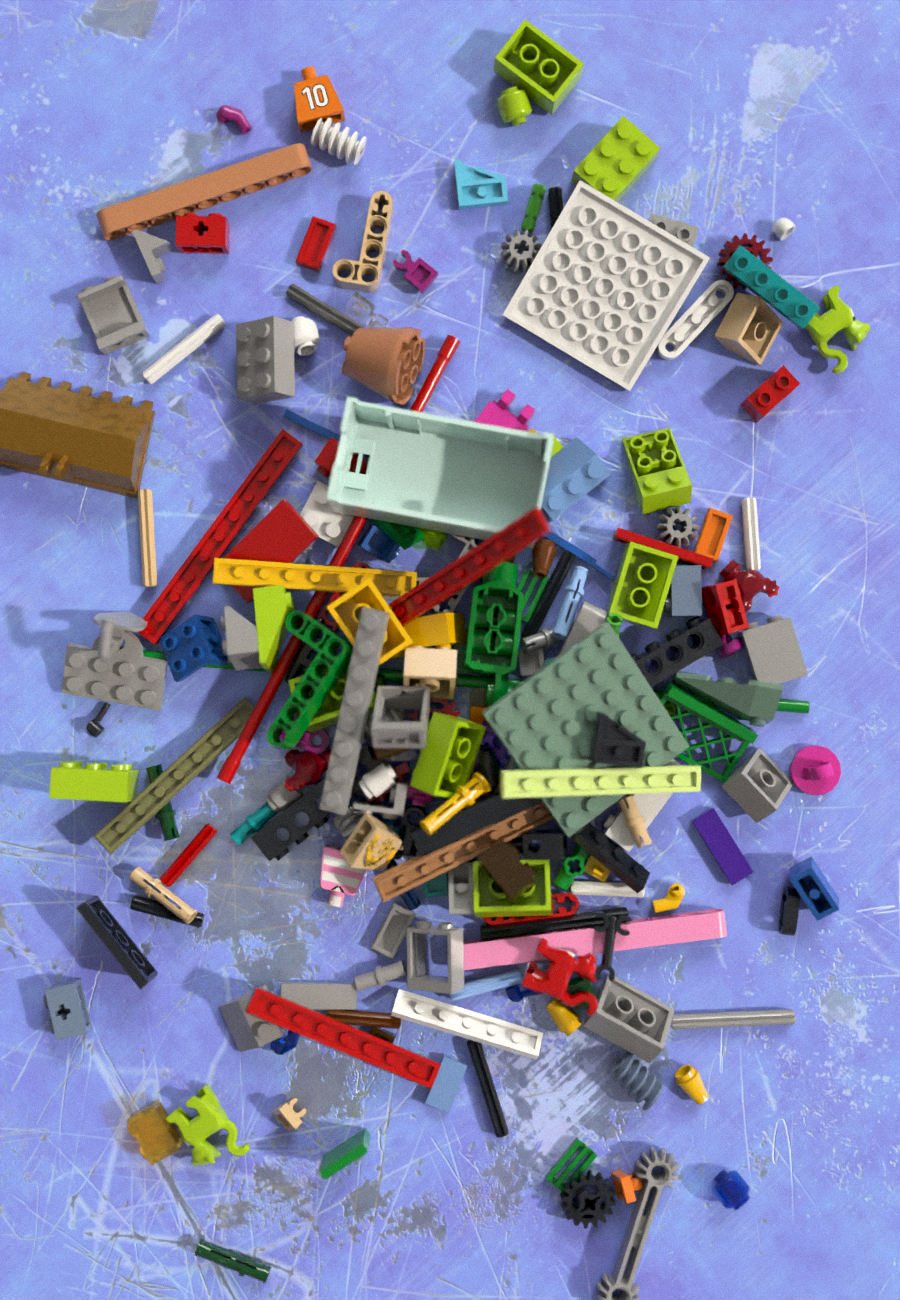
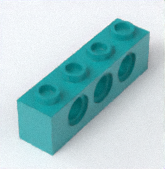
M741 245L722 268L754 294L760 296L768 305L800 330L806 327L820 309L818 305Z

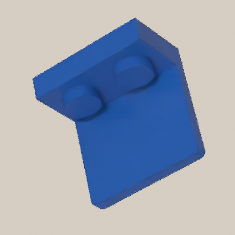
M195 614L159 639L175 682H181L207 664L224 666L228 663L227 655L223 653L221 635L212 617Z

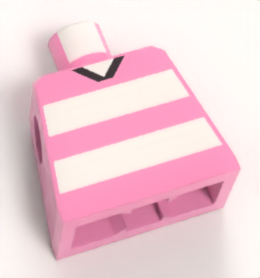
M326 844L323 849L320 887L331 890L327 904L342 907L345 894L356 895L367 869L350 867L340 853L342 848Z

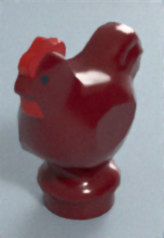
M734 560L719 573L724 581L737 579L745 613L751 609L753 597L759 592L767 594L768 597L778 594L779 586L776 585L775 580L771 581L769 578H765L756 570L743 572L740 570V563L737 564Z
M295 749L289 750L284 758L286 764L295 770V774L285 780V788L289 791H299L305 785L317 783L322 773L328 771L332 750H324L321 755L311 751L299 752V750Z

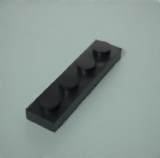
M590 822L570 836L571 839L637 894L644 889L650 872Z

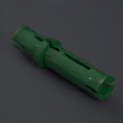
M162 764L146 768L150 784L163 773ZM171 801L156 815V819L160 821L164 841L180 837L174 817L176 811L172 809Z
M203 1239L200 1240L194 1254L237 1271L239 1276L247 1275L263 1283H266L271 1270V1266L251 1260V1256H241L203 1241Z

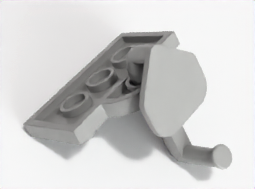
M131 612L98 613L93 617V623L100 625L101 631L100 636L94 641L93 647L69 643L66 647L62 693L160 711L163 707L168 662L166 660L145 657L139 638L131 632L144 630L147 627V621Z

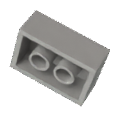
M270 316L236 324L237 399L259 404L295 397L294 322Z

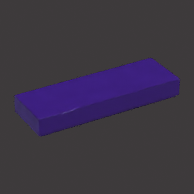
M710 808L691 820L731 885L736 884L753 873V870L714 808Z

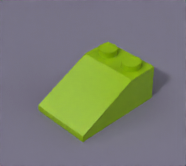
M284 585L253 588L259 659L267 674L273 673L289 632L285 625V619L290 612L296 611L295 601L292 599L291 592H287Z

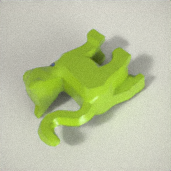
M838 285L827 290V294L822 297L828 311L821 316L816 313L805 327L810 332V338L816 343L819 353L825 358L838 360V364L832 369L834 374H840L847 368L848 358L841 350L828 348L827 342L840 331H844L851 350L854 351L857 349V344H861V341L866 338L871 330L870 325L857 320L852 309L838 296L840 287Z
M208 1084L197 1092L200 1098L194 1095L185 1102L188 1108H194L197 1111L198 1115L191 1118L182 1108L178 1107L166 1118L169 1123H175L178 1126L182 1140L191 1149V1162L194 1166L206 1165L209 1162L214 1164L215 1157L219 1158L221 1156V1152L206 1141L207 1137L221 1129H225L228 1132L226 1146L233 1156H244L250 1150L248 1143L240 1147L236 1145L238 1130L235 1124L228 1119L227 1113L221 1107L217 1095Z

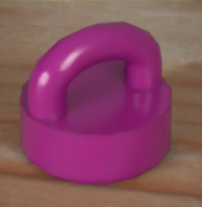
M728 634L719 636L723 645L717 651L721 658H726L741 650L744 645L739 638L732 640Z

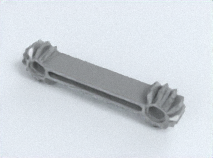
M651 1147V1154L649 1155L642 1151L641 1155L644 1160L636 1161L639 1169L635 1173L638 1178H643L642 1183L644 1187L639 1190L613 1274L608 1276L603 1273L602 1278L604 1281L597 1283V1288L600 1290L596 1293L598 1300H639L637 1295L640 1291L639 1285L633 1283L658 1201L663 1186L667 1185L669 1188H673L671 1180H678L679 1177L675 1172L679 1169V1165L677 1162H673L675 1158L672 1153L666 1155L664 1148H661L656 1153L655 1148ZM655 1166L663 1167L659 1174L651 1173ZM652 1187V1190H651V1193H650V1196H649V1199H648V1202H647V1205H646V1209H645L644 1215L642 1216V1213H643V1210H644V1207H645V1204H646V1201H647V1198H648V1194H649L650 1188ZM632 1246H633V1249H632V1252H631V1256H630V1259H629V1262H628V1265H627L625 1274H623V1273H624V1270H625V1266H626L627 1260H628V1257H629V1254H630V1251H631V1248H632ZM616 1289L624 1290L619 1296L612 1294Z

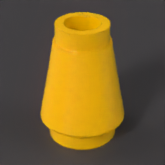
M556 998L545 1007L560 1032H564L567 1037L582 1024L579 1020L580 1016Z
M688 1064L676 1071L677 1085L696 1104L704 1103L708 1099V1094L697 1068H693L692 1065Z

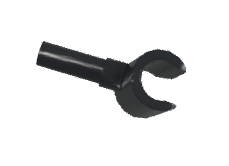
M106 702L95 719L87 724L86 729L93 737L99 736L104 730L100 722L110 707V704Z

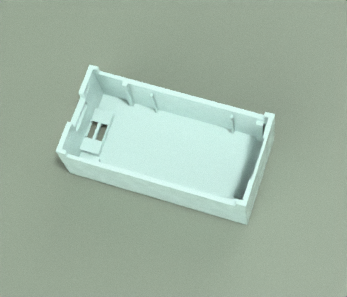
M347 397L336 463L333 464L326 498L335 512L487 540L535 507L541 510L554 434L544 433V435L366 403L358 401V398ZM353 453H359L355 473L349 472ZM363 454L369 455L366 473L360 474ZM534 543L527 546L526 548L533 549Z

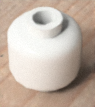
M294 318L291 321L294 322V353L301 356L310 355L316 351L320 344L317 326L309 318Z

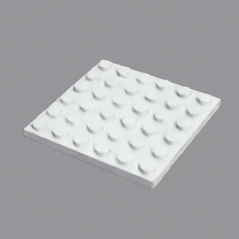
M580 180L504 311L503 316L630 391L710 257Z

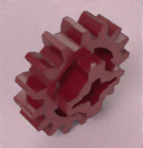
M744 233L741 239L735 235L732 238V243L728 240L725 242V249H721L718 254L722 258L718 260L717 265L724 267L730 259L729 256L731 257L740 245L748 247L745 249L756 258L758 255L760 261L767 266L771 264L773 258L767 257L771 249H764L762 247L765 243L764 240L758 243L756 242L757 235L748 239L747 233ZM724 269L720 270V275H727L726 281H734L733 288H736L738 284H742ZM742 284L743 290H746L747 287Z

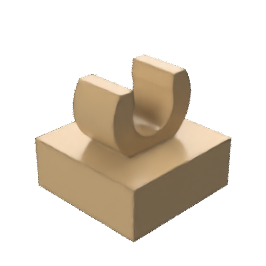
M297 1098L278 1105L272 1111L287 1131L296 1130L303 1123L300 1117L305 1115L306 1109L303 1108L298 1113L293 1110V1105L298 1101Z

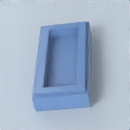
M444 1054L440 1063V1069L432 1088L429 1090L425 1104L449 1113L467 1064Z

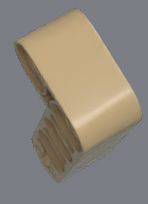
M375 192L370 199L359 261L341 259L334 264L333 276L339 287L372 293L379 288L393 217V201L388 192ZM381 203H384L386 205L383 206L382 216H380L378 207L381 206ZM376 226L384 229L380 234H374L371 230ZM371 250H376L380 253L376 258L367 256V253ZM342 270H349L351 272L347 278L338 276ZM367 274L375 276L372 282H364L362 280Z

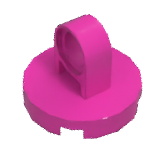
M814 745L806 746L796 752L792 763H790L789 773L794 786L802 792L810 795H824L833 790L839 782L841 767L839 760L828 748Z

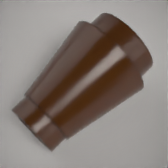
M538 539L532 549L533 576L538 578L547 577L557 551L553 541Z

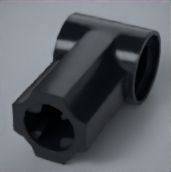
M410 805L403 814L398 836L402 840L403 855L415 857L417 847L414 845L415 842L410 830L420 827L421 821L418 823L410 822L408 813L411 811L419 812L422 821L426 819V812L423 807Z

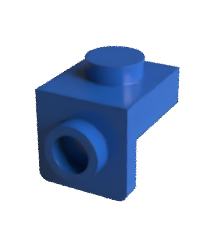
M372 524L369 525L357 544L386 563L394 560L400 551L399 544Z

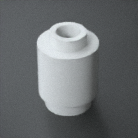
M381 763L362 776L363 779L358 783L369 799L374 796L377 798L397 784L395 778L398 775L390 764L385 766Z

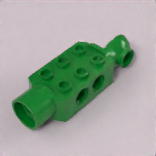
M503 562L481 577V585L474 587L471 594L463 667L471 673L493 676V682L488 681L486 687L485 705L491 706L513 689V685L508 684L509 674L516 670L524 594L516 589L518 566L509 562Z

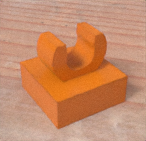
M620 1169L611 1172L617 1198L627 1204L636 1201L634 1191L644 1187L642 1179L636 1177L635 1173L628 1175Z

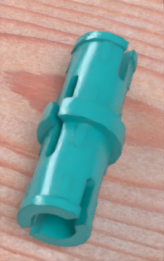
M266 802L255 813L246 816V820L231 832L230 836L239 846L242 845L256 831L261 830L262 826L275 816L277 812Z

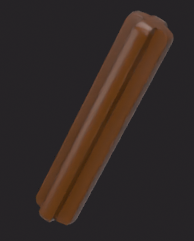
M328 1009L327 1016L348 1025L399 1029L401 1026V1019L391 1016L392 1013Z

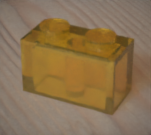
M159 1098L133 1112L127 1120L129 1133L132 1137L137 1138L140 1144V1152L145 1160H149L151 1166L178 1151L183 1143L173 1123H169L166 1120L168 1114Z

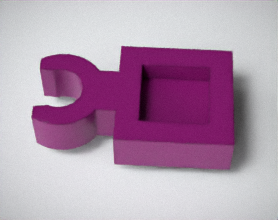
M402 250L401 255L406 258V262L401 264L394 260L393 265L398 271H406L404 280L423 294L437 278L438 272L420 257L413 262L409 252Z

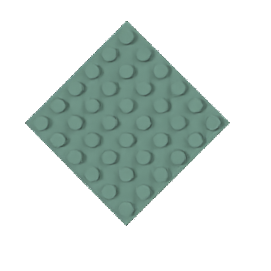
M604 622L481 712L520 770L628 767L593 763L590 761L597 711L605 713L612 720L646 742L643 766H664L689 747L609 622ZM626 794L540 797V799L564 834L570 837Z

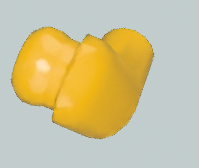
M674 883L669 888L665 898L652 901L654 912L659 913L678 908L685 894L683 886L679 883Z

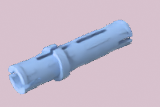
M582 566L574 567L570 583L565 587V597L551 633L557 639H567L579 599L583 598V588L589 575V570Z

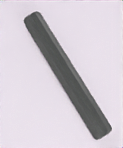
M291 284L286 291L288 298L351 336L358 328H366L295 284Z

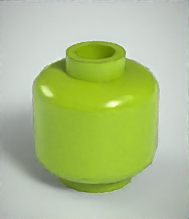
M514 86L501 91V96L497 99V105L502 121L505 123L511 122L513 127L526 123V117L532 113L526 90L520 89L519 86Z

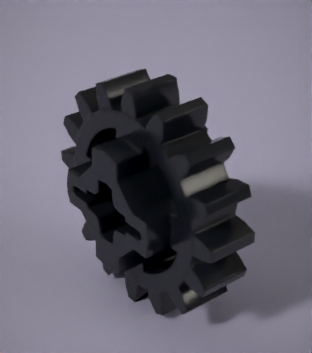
M588 1170L585 1176L581 1171H578V1178L576 1179L572 1175L569 1176L570 1185L564 1183L563 1188L566 1192L560 1193V1198L563 1201L560 1204L562 1210L565 1211L566 1218L568 1220L572 1219L575 1226L582 1222L584 1229H587L589 1223H592L596 1228L598 1220L605 1223L606 1218L604 1215H612L613 1211L610 1206L616 1205L613 1197L615 1192L613 1187H610L611 1184L608 1178L603 1180L600 1172L594 1176L592 1170Z

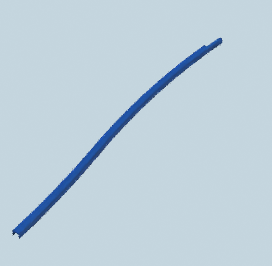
M288 409L283 415L285 418L325 438L330 439L332 437L340 442L341 435L311 422ZM553 532L543 536L574 554L610 580L614 579L613 575L596 564V559Z

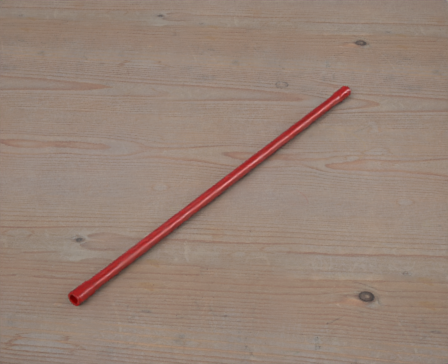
M447 335L410 411L423 412L447 364L451 361L460 344V341L454 336ZM354 516L328 566H343L367 518ZM315 591L304 613L316 618L329 592ZM303 619L299 622L298 629L303 626ZM292 634L234 748L217 775L218 779L228 784L232 782L251 740L303 643L294 634Z

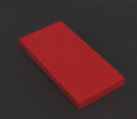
M283 499L223 559L292 563L319 536L286 499ZM232 585L247 603L254 600L253 588H261Z

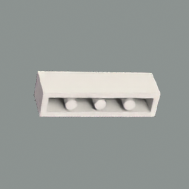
M672 759L664 766H675L681 764ZM673 793L626 794L621 799L625 798L626 800V797L633 795L640 815L645 818L643 823L647 829ZM620 807L615 815L610 814L602 825L605 827L602 832L630 852L636 843L629 827L626 828L625 826L627 821Z

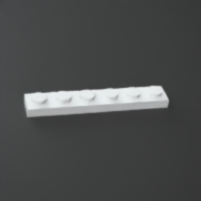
M401 989L397 992L391 1016L535 1060L539 1056L543 1037L542 1032Z

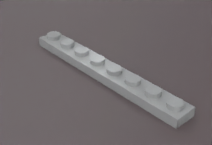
M362 607L319 809L341 815L347 814L390 615L389 612Z

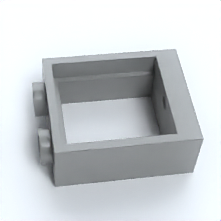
M378 686L371 726L373 748H426L431 707L429 686ZM386 709H421L420 722H384Z
M417 921L415 926L406 928L408 989L448 994L464 989L463 927H453L451 922L431 925V921ZM425 934L447 936L448 977L426 975Z

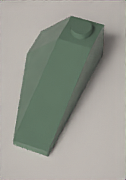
M679 672L672 677L674 684L742 720L750 721V725L759 727L765 726V724L770 723L774 719L783 691V685L749 680V683L737 684L733 678L725 677V679L712 681V677L707 675Z

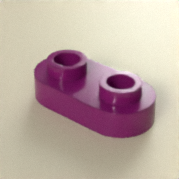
M324 729L315 732L305 731L295 747L320 753L328 748L330 737ZM285 731L281 734L283 740L285 739ZM318 735L322 738L320 745L313 743L314 736Z

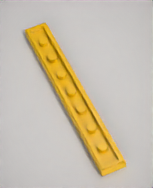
M214 558L212 583L251 587L284 585L285 589L348 593L370 578L381 595L400 597L416 586L417 572Z

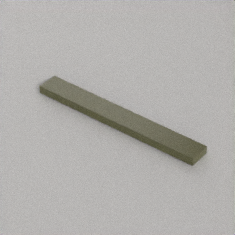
M244 697L93 837L112 855L239 738L254 706Z

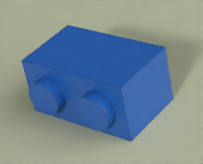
M812 857L790 868V881L817 921L840 909L838 895Z

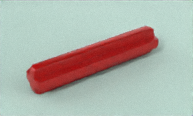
M206 824L160 877L164 885L172 886L214 837L217 830L211 824Z

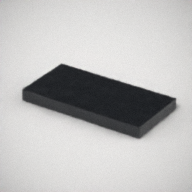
M98 896L92 897L76 908L139 989H142L158 974Z

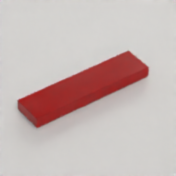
M617 528L614 532L613 539L624 544L634 542L679 556L677 561L688 565H701L703 570L710 568L713 563V558L628 530Z

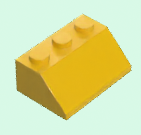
M370 578L327 606L353 647L362 607L390 613L379 665L413 642Z

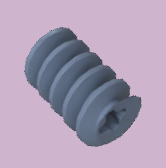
M630 1052L618 1057L608 1068V1075L614 1071L616 1072L613 1078L615 1082L623 1079L622 1089L628 1086L631 1087L628 1092L629 1096L635 1093L638 1094L635 1099L636 1103L645 1100L642 1107L643 1110L649 1109L657 1101L663 1090V1083L658 1080L656 1081L654 1074H648V1068L646 1066L641 1067V1062L638 1059H634V1055Z

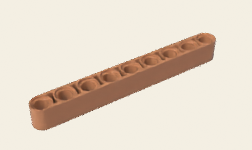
M297 143L106 207L98 211L96 216L104 239L115 240L133 234L132 231L134 230L142 231L175 220L176 216H183L185 213H195L302 177L312 171V165L305 145Z

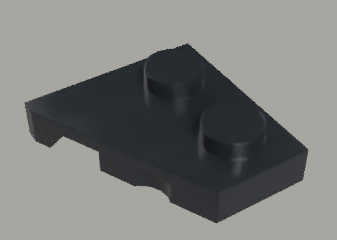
M597 711L590 761L593 763L642 768L646 742L612 720L605 713Z

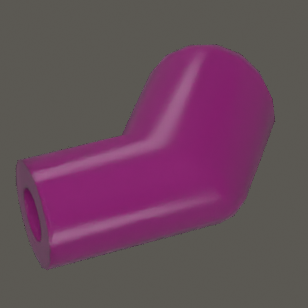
M223 105L217 111L216 117L221 123H227L228 120L235 122L243 135L252 130V126L240 109Z

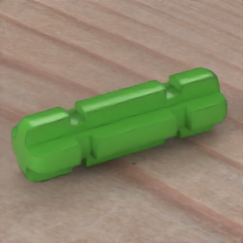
M535 183L532 187L531 196L525 211V218H523L521 225L522 231L534 232L546 190L544 185Z

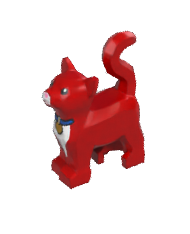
M541 938L537 950L541 955L550 960V964L546 971L538 969V965L535 962H530L527 969L528 973H526L521 985L535 992L546 993L560 1000L564 1005L571 1007L586 1002L588 1004L587 1015L592 1016L598 1009L596 997L590 992H579L570 996L567 993V986L572 972H576L583 979L595 982L597 957L592 953L577 956L568 950L552 948L549 946L548 940Z

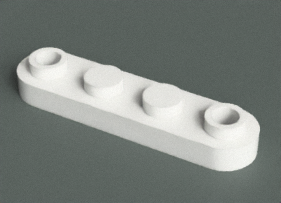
M726 280L715 281L664 334L657 346L658 354L665 360L676 359L728 305L734 295L733 286ZM716 292H722L724 297L718 298ZM665 345H672L673 351H667Z

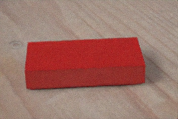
M312 216L295 261L296 264L320 272L336 230V224Z

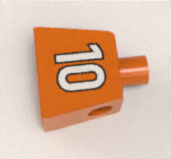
M315 67L303 68L301 70L303 81L294 84L296 113L300 132L313 130L320 118L325 123L330 117L332 118V124L345 121L343 106L328 75L317 77Z

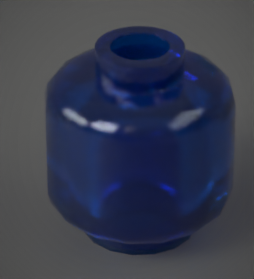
M724 1169L713 1178L716 1184L713 1186L712 1192L726 1209L733 1208L736 1211L750 1199L748 1195L750 1186L736 1170L727 1173Z

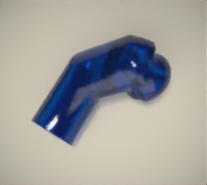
M289 1030L286 1037L272 1041L270 1049L275 1054L283 1055L297 1046L300 1034Z

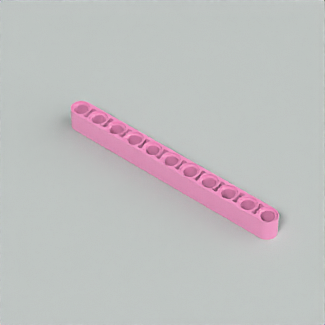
M724 909L670 914L623 922L620 925L621 929L629 930L630 934L626 936L621 935L616 930L613 951L726 937L727 929ZM593 927L491 940H482V938L463 941L464 970L549 960L537 950L541 938L548 940L550 947L568 950L577 956L588 953H603L606 930L598 932Z

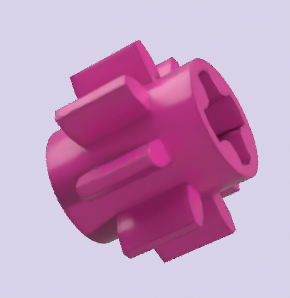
M409 780L406 799L413 800V806L424 807L425 802L432 801L431 794L410 786L411 780Z

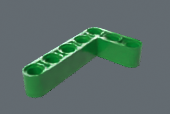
M298 610L292 611L287 615L285 619L286 628L319 653L268 729V742L272 746L282 749H291L296 746L351 662L354 649L341 636L315 618ZM303 619V626L298 629V624ZM322 632L323 637L317 642V637ZM342 645L341 653L336 656L337 648ZM325 667H327V675L325 677H322V671ZM313 688L314 694L309 699L308 693ZM297 710H299V717L297 720H295L294 714ZM285 731V739L281 742L280 736Z

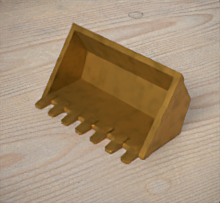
M21 372L17 379L9 378L4 388L0 391V467L138 498V490L140 488L155 411H152L153 402L145 400L140 408L131 406L133 397L123 396L119 403L111 401L113 393L103 391L99 398L90 396L92 388L83 386L78 393L70 392L72 383L65 381L58 388L49 387L51 378L42 377L36 384L29 382L31 374L27 372Z

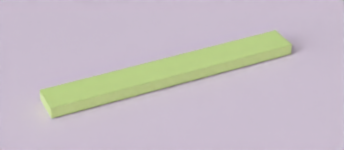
M675 765L643 766L642 768L606 767L502 770L500 797L525 798L701 792V766Z

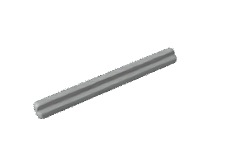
M792 1009L674 1014L671 1028L677 1030L794 1024L796 1016Z

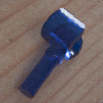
M519 985L506 988L508 998L513 1002H518L527 996L543 994L531 989L521 991Z

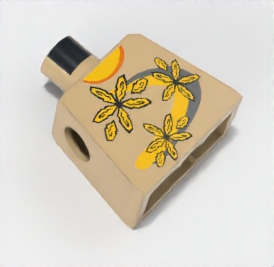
M365 813L340 850V853L350 867L384 870L391 859L399 860L403 856L404 848L402 840L390 826Z

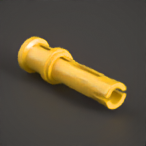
M476 772L468 783L457 787L454 796L420 822L421 827L428 835H432L435 830L464 806H472L475 803L474 800L483 792L487 793L491 790L488 781L480 773Z

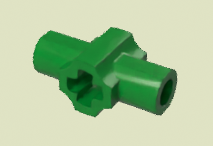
M577 844L570 855L567 854L561 860L563 867L553 882L567 891L574 878L578 875L582 876L586 870L584 863L590 854ZM577 859L579 868L577 870L573 868L570 871L568 862L570 860L574 862Z

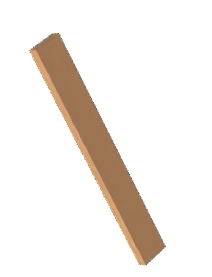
M540 803L422 856L418 855L373 877L372 880L384 903L485 853L503 839L506 843L554 818L544 803Z

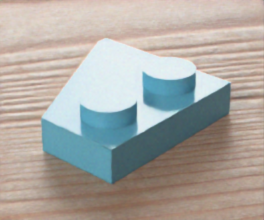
M459 159L454 160L459 210L508 205L505 176L489 173L477 166L476 168L468 166Z

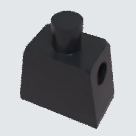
M561 829L530 830L523 833L521 838H514L509 841L519 853H523L524 860H561L568 854L567 836ZM532 841H537L540 845V848H534L532 846Z

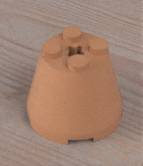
M412 327L358 328L352 337L348 336L345 339L344 351L346 352V358L342 366V374L391 402L398 404L407 403L414 393V388L411 386L414 384L417 374H421L424 362L425 339L420 338L421 330Z

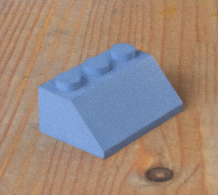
M578 437L550 458L541 505V512L549 522L554 521L612 474L598 455Z

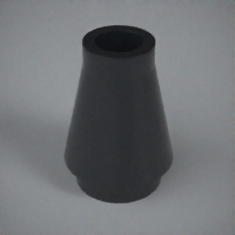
M494 747L479 749L478 773L488 781L490 786L500 784L501 769Z

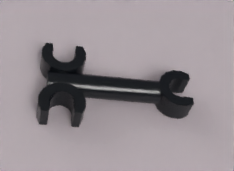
M596 911L595 916L604 918V923L600 926L593 925V929L598 932L606 930L602 962L597 966L595 976L597 979H600L601 972L608 970L609 980L613 981L615 972L611 964L616 930L621 935H629L630 931L621 929L620 925L623 921L631 922L632 918L628 915H620L619 917L607 916L603 911Z

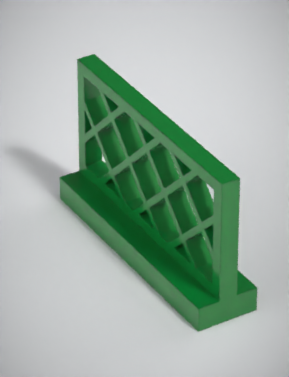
M668 681L663 688L664 693L659 699L663 706L667 700L675 704L677 713L669 716L671 719L679 718L681 726L679 731L683 734L687 743L686 733L700 730L703 741L689 745L684 750L687 751V755L681 752L676 757L690 765L701 766V771L724 783L750 743L753 744L758 735L749 726ZM691 714L695 715L698 725L685 729L682 717ZM713 726L718 728L720 737L706 741L703 729ZM735 738L741 741L737 750L727 753L726 740ZM721 742L724 754L710 757L707 745ZM704 746L706 758L697 761L692 759L690 750ZM725 758L726 767L722 774L715 772L711 762Z

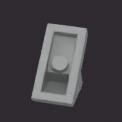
M132 231L153 279L157 284L165 281L163 271H166V267L160 256L173 251L172 245L166 240L142 231Z
M467 862L448 871L449 915H474L473 862Z

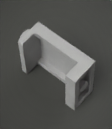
M111 276L105 279L104 283L96 287L88 286L76 295L97 340L95 341L98 348L105 356L150 336L130 288L122 276Z
M781 615L767 619L768 624L758 626V622L748 624L749 628L738 632V636L742 637L755 681L780 684L808 675L790 617L782 619Z

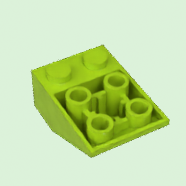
M670 427L622 439L635 494L642 514L691 503L692 484Z

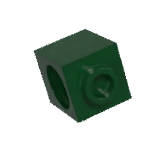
M580 976L569 980L567 993L570 996L579 992H590L596 997L589 980L583 979ZM582 1002L573 1008L577 1012L588 1007V1004Z

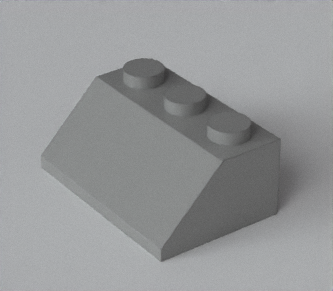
M608 973L596 994L599 1001L598 1009L592 1016H586L583 1026L650 1063L664 1049L675 1009L616 976L613 981H610Z

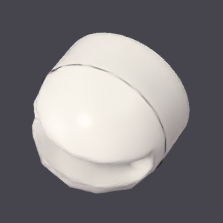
M780 218L775 222L773 230L775 235L782 241L793 232L796 226L791 220Z

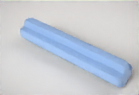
M513 969L465 982L464 989L450 994V998L452 1001L519 984L522 982L521 972L519 969Z

